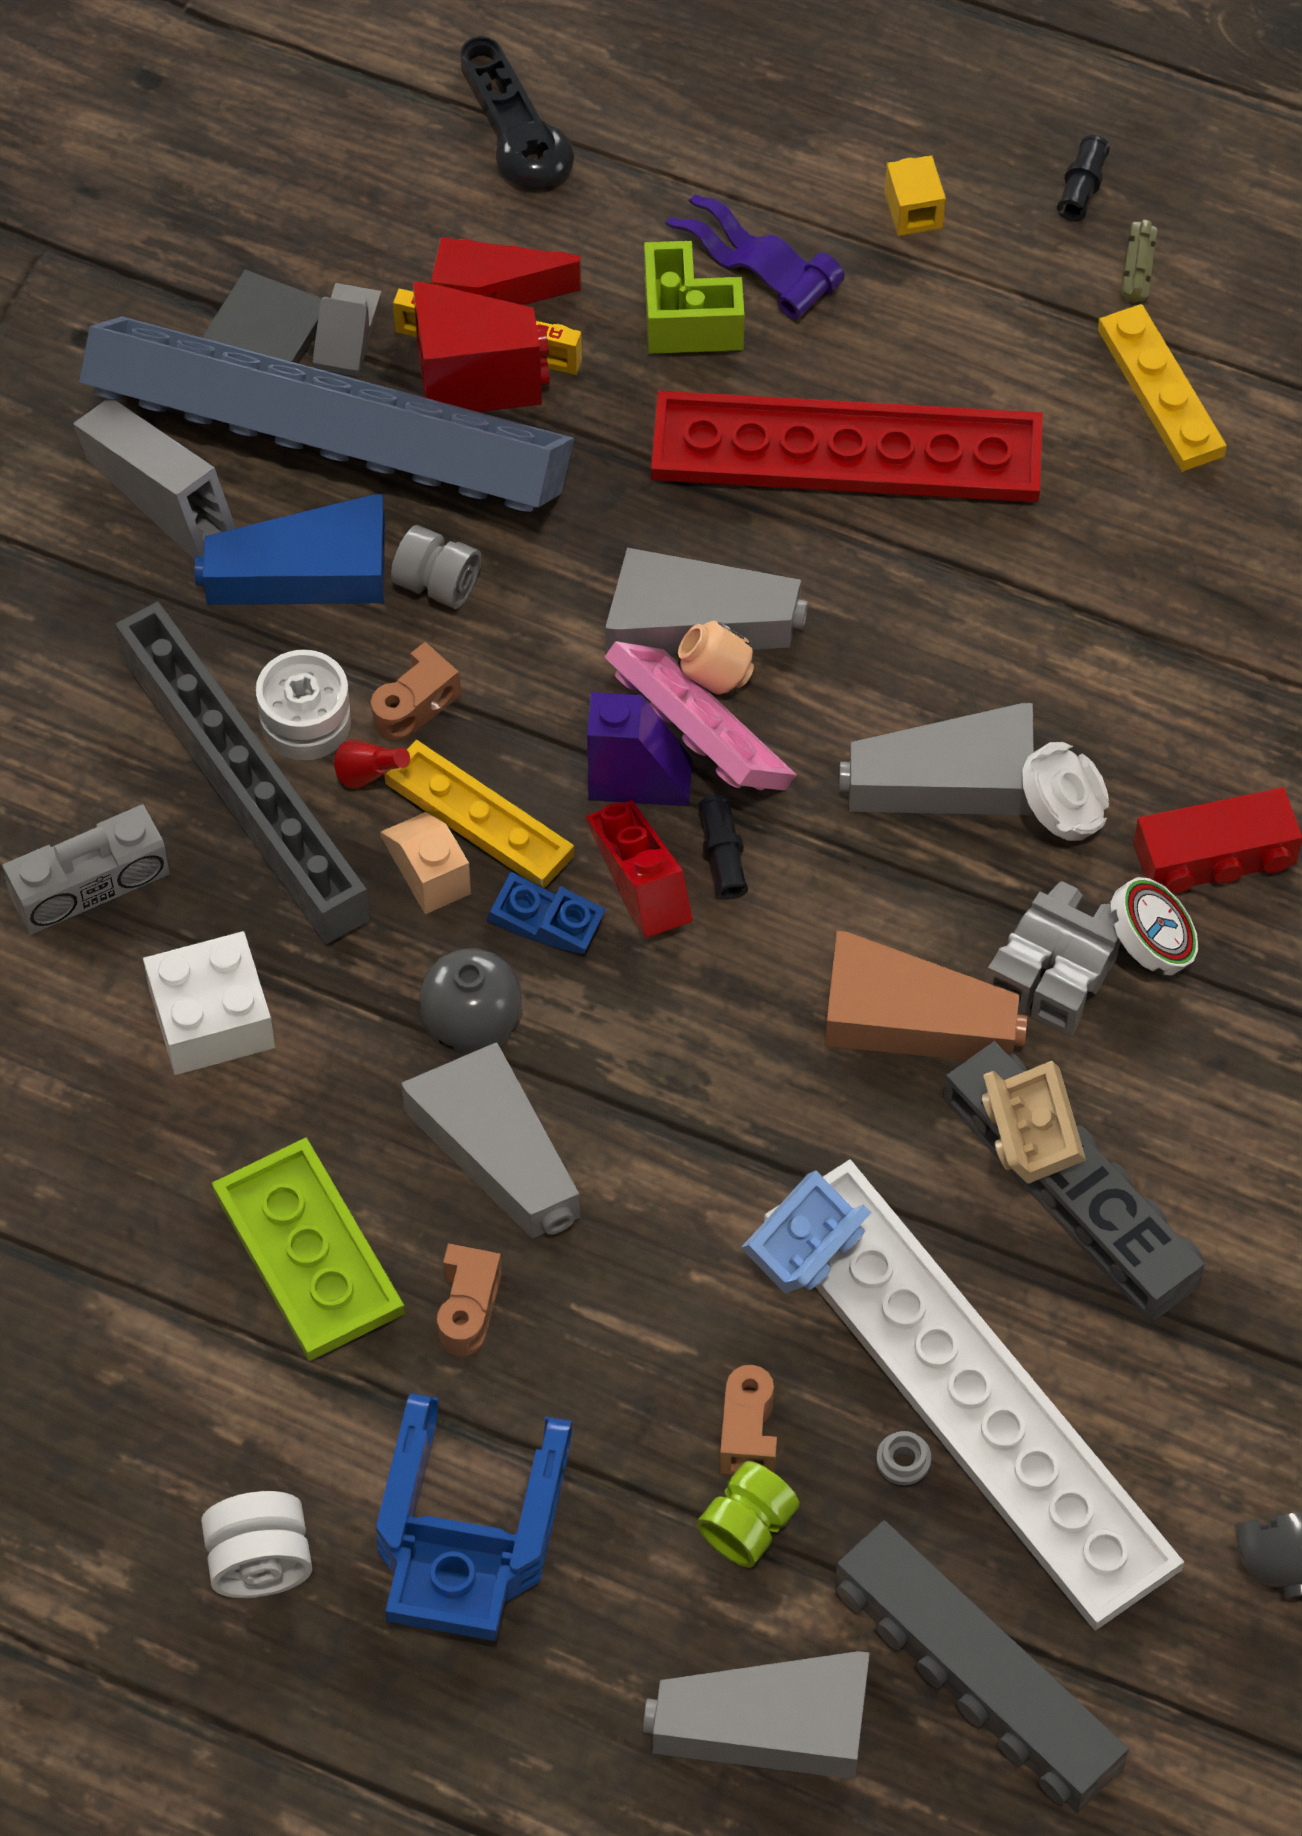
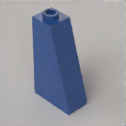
M373 494L205 536L204 556H195L196 586H204L207 605L384 603L385 512L383 494Z

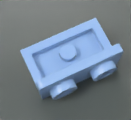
M815 1170L807 1174L744 1243L741 1249L785 1294L802 1287L809 1291L818 1285L830 1272L831 1267L827 1262L837 1250L844 1253L862 1237L865 1230L860 1225L871 1214V1211L864 1204L852 1208Z

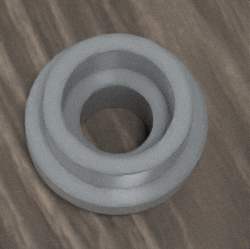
M899 1431L887 1436L880 1443L876 1456L877 1467L882 1476L894 1484H915L922 1480L930 1469L931 1451L928 1444L917 1434L909 1431ZM904 1454L910 1456L914 1462L910 1466H900L895 1463L894 1458Z

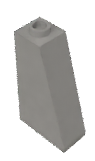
M106 399L73 423L86 459L194 560L195 556H204L205 536L236 529L215 468L116 400Z
M627 548L605 626L606 654L615 641L664 649L668 654H678L679 645L690 628L697 624L704 625L706 622L713 620L725 624L747 638L753 650L790 648L794 630L804 629L808 601L800 600V579Z
M1033 703L1016 704L851 742L850 762H840L839 792H849V812L1031 816L1032 809L1028 804L1023 789L1022 769L1027 757L1034 753Z
M497 1042L401 1083L403 1105L407 1115L532 1239L544 1233L557 1234L571 1226L574 1220L580 1218L579 1192Z
M856 1651L660 1680L658 1700L647 1699L643 1733L653 1734V1754L855 1779L870 1653Z

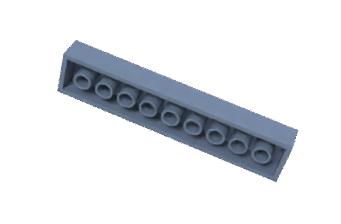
M123 316L89 327L79 383L93 386V393L101 397L110 399H122V395L139 399L138 405L145 409L165 412L170 407L185 411L184 418L193 422L212 424L213 419L230 424L229 430L237 434L257 436L259 431L276 436L274 442L281 446L302 449L304 444L321 448V456L338 461H349L351 456L367 461L366 467L373 471L387 474L395 473V469L413 473L412 480L429 486H440L441 481L459 486L458 492L472 498L486 499L487 494L505 498L504 504L507 507L521 511H533L534 507H540L562 494L574 442L573 437Z

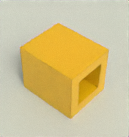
M932 155L919 158H905L900 161L887 163L885 196L897 235L901 236L943 228L946 197Z

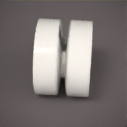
M294 650L277 656L263 668L257 680L256 696L261 732L267 744L278 754L294 760L319 759L338 749L346 740L351 727L348 683L341 666L334 659L323 653L313 650Z
M276 1491L251 1492L220 1501L203 1514L201 1522L205 1548L209 1552L207 1560L211 1586L218 1594L232 1598H255L277 1594L298 1586L311 1575L312 1563L308 1541L304 1537L306 1527L301 1501L297 1497Z

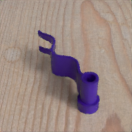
M695 194L689 199V202L695 207L707 210L719 221L730 243L735 247V251L726 246L716 233L701 221L670 217L665 222L666 226L692 233L700 240L712 259L721 267L728 270L744 267L756 273L770 289L780 295L777 300L780 310L793 320H797L823 294L832 293L845 278L840 264L828 254L818 253L807 262L780 237L771 234L762 237L750 235L742 228L730 209L722 202L713 198H704Z

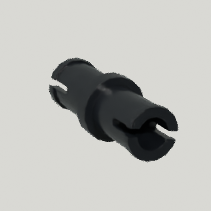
M1085 136L1081 141L1075 162L1067 168L1064 177L1066 187L1057 205V211H1060L1059 215L1065 220L1071 222L1083 220L1086 216L1092 194L1096 193L1101 186L1103 179L1101 170L1110 151V146H1107L1108 142L1101 136Z
M720 794L708 796L698 804L706 840L702 845L703 853L706 859H709L711 862L716 896L725 900L735 899L748 892V884L745 881L740 856L744 850L743 840L735 831L731 799L726 795Z

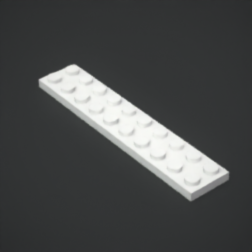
M849 1159L823 1176L852 1208L864 1204L871 1211V1214L860 1225L865 1230L862 1237L844 1253L837 1250L827 1262L831 1267L830 1272L815 1287L1094 1631L1181 1572L1184 1565L1181 1557L855 1164ZM777 1207L765 1214L764 1222Z

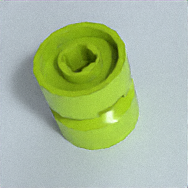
M746 1461L741 1464L728 1481V1487L724 1491L726 1497L719 1496L712 1501L697 1520V1528L707 1543L719 1554L731 1562L750 1568L757 1563L771 1545L772 1536L770 1531L778 1532L780 1528L784 1527L799 1509L800 1502L794 1491L778 1475L755 1462Z

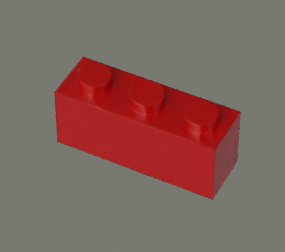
M1284 787L1138 817L1133 845L1144 877L1165 886L1172 894L1187 891L1195 885L1214 881L1229 883L1237 880L1242 875L1261 871L1267 873L1283 871L1289 866L1297 864L1302 834Z

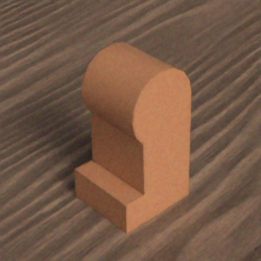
M426 642L410 653L412 668L395 683L384 684L372 694L371 708L374 727L379 736L386 740L399 741L411 736L461 696L459 671Z
M448 1243L443 1261L445 1282L452 1283L453 1285L450 1298L441 1305L437 1313L438 1335L442 1347L448 1353L455 1356H469L476 1353L486 1339L502 1276L501 1254Z
M743 1365L735 1369L728 1377L720 1451V1474L734 1475L741 1464L746 1461L755 1462L775 1473L777 1437L762 1436L763 1423L770 1417L773 1409L774 1385L772 1377L762 1367Z

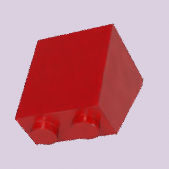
M426 282L413 283L416 337L425 398L476 412L542 405L541 385L550 384L546 356L549 355L546 326L537 327L533 307Z

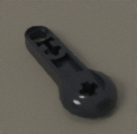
M483 36L467 40L460 52L461 69L497 135L496 161L499 171L507 180L521 187L535 189L551 186L564 179L572 169L575 158L570 140L560 129L540 119L501 46L495 40ZM476 54H487L493 58V61L487 65L480 66L471 63L470 58ZM496 79V85L502 95H499L496 90L492 91V80ZM537 154L540 160H533L532 156L528 159V156Z

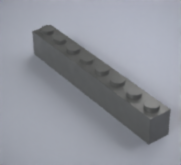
M157 601L115 623L122 660L324 943L328 944L370 921L367 889L161 604Z

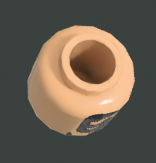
M715 620L706 622L704 625L697 624L690 628L684 635L678 648L683 674L708 691L718 695L727 693L735 687L740 688L744 686L750 679L754 669V665L751 662L753 649L750 641L725 624Z

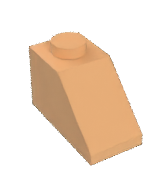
M424 812L380 832L384 844L425 914L471 895L469 862L446 823Z

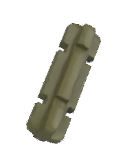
M1143 219L1142 222H1133L1130 225L1123 274L1125 277L1123 278L1121 295L1127 298V302L1130 304H1135L1137 301L1145 302L1149 297V281L1152 275L1157 228L1152 226V222L1147 219Z

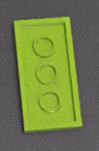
M307 1137L212 1182L215 1197L308 1361L318 1358L405 1315L403 1302Z

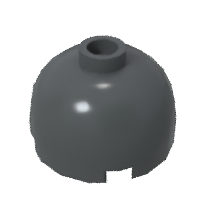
M468 948L458 949L444 955L427 971L419 993L421 1022L425 1030L436 1043L439 1044L440 1040L446 1045L453 1046L454 1052L468 1055L496 1042L499 1047L504 1045L511 1037L510 1032L516 1027L518 1022L520 1023L523 1015L520 983L510 965L492 952Z
M1302 1512L1275 1516V1519L1268 1520L1267 1524H1259V1519H1254L1234 1525L1241 1561L1251 1577L1264 1586L1283 1588L1285 1598L1302 1597Z

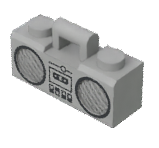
M143 804L96 824V828L53 847L47 845L2 864L9 897L29 935L170 875L163 839Z

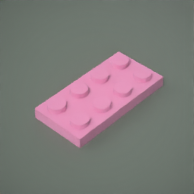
M615 641L604 656L617 669L615 673L616 678L627 688L644 694L651 701L649 703L661 720L669 724L674 723L684 732L682 740L689 748L700 755H708L718 765L716 768L717 774L728 784L736 788L750 786L761 791L764 788L786 790L797 776L709 691L686 677L682 672L680 664L664 649Z

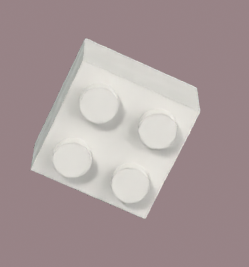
M244 931L143 958L149 991L174 1075L275 1048L271 1016Z

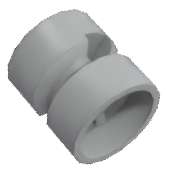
M414 525L407 531L396 551L392 563L391 581L395 585L417 594L427 589L428 597L445 606L458 609L465 603L475 585L481 566V552L461 542L454 543L450 541L445 545L444 537L441 534L420 525Z

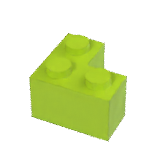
M692 241L644 242L648 354L743 350L744 301L742 277L694 279Z

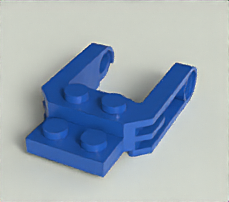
M410 1393L376 1524L377 1553L394 1575L385 1611L386 1622L496 1641L505 1601L513 1599L541 1581L568 1460L573 1422L545 1416L542 1449H536L517 1534L512 1535L500 1528L432 1516L414 1517L435 1434L439 1398Z

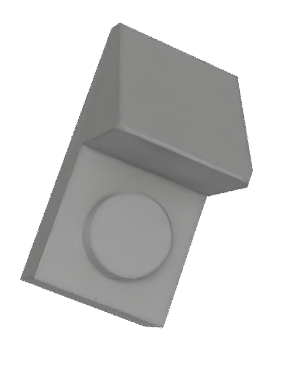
M335 283L331 298L323 297L320 303L312 361L313 368L359 377L382 305L381 291Z

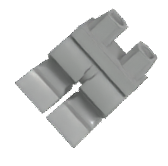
M1061 881L1048 895L1039 891L1032 902V907L1025 913L1015 932L1010 934L1007 946L999 948L993 961L988 966L986 983L1019 994L1018 1011L1025 1015L1033 1001L1031 1018L1072 1038L1083 1015L1087 992L1097 994L1108 971L1117 960L1120 939L1117 936L1114 924L1119 919L1116 910L1111 913L1110 904H1101L1094 917L1079 911L1078 909L1082 905L1083 894L1077 888ZM1041 969H1045L1046 971L1038 985Z

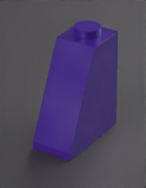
M591 692L587 731L588 800L627 802L633 800L634 803L689 806L692 757L642 695Z

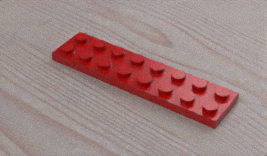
M658 391L651 480L1039 502L1043 412Z

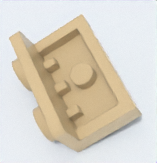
M1053 1061L1006 1080H1003L994 1070L984 1074L988 1093L982 1095V1100L990 1120L994 1124L997 1123L1001 1139L995 1141V1147L998 1157L1006 1170H1014L1029 1184L1086 1161L1060 1068Z

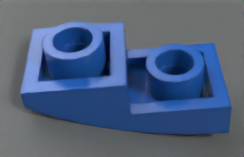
M510 871L486 921L535 942L584 954L606 909L560 886L557 894H554Z

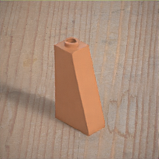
M837 931L825 1046L967 1061L993 1041L1007 1054L1014 1052V1046L1024 1047L1027 1015H1017L1019 994L855 934Z

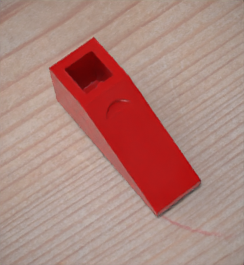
M441 237L431 284L515 304L527 305L580 291L582 285L581 255L568 254L563 251L521 248L517 245H498L475 242L470 239Z
M633 800L624 803H612L605 806L601 811L585 816L626 909L645 938L693 922L683 870Z

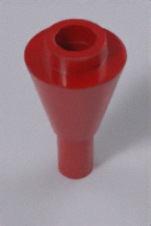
M350 739L343 742L338 747L334 758V768L338 779L351 789H361L391 769L405 768L410 763V754L405 748L386 749L358 739Z

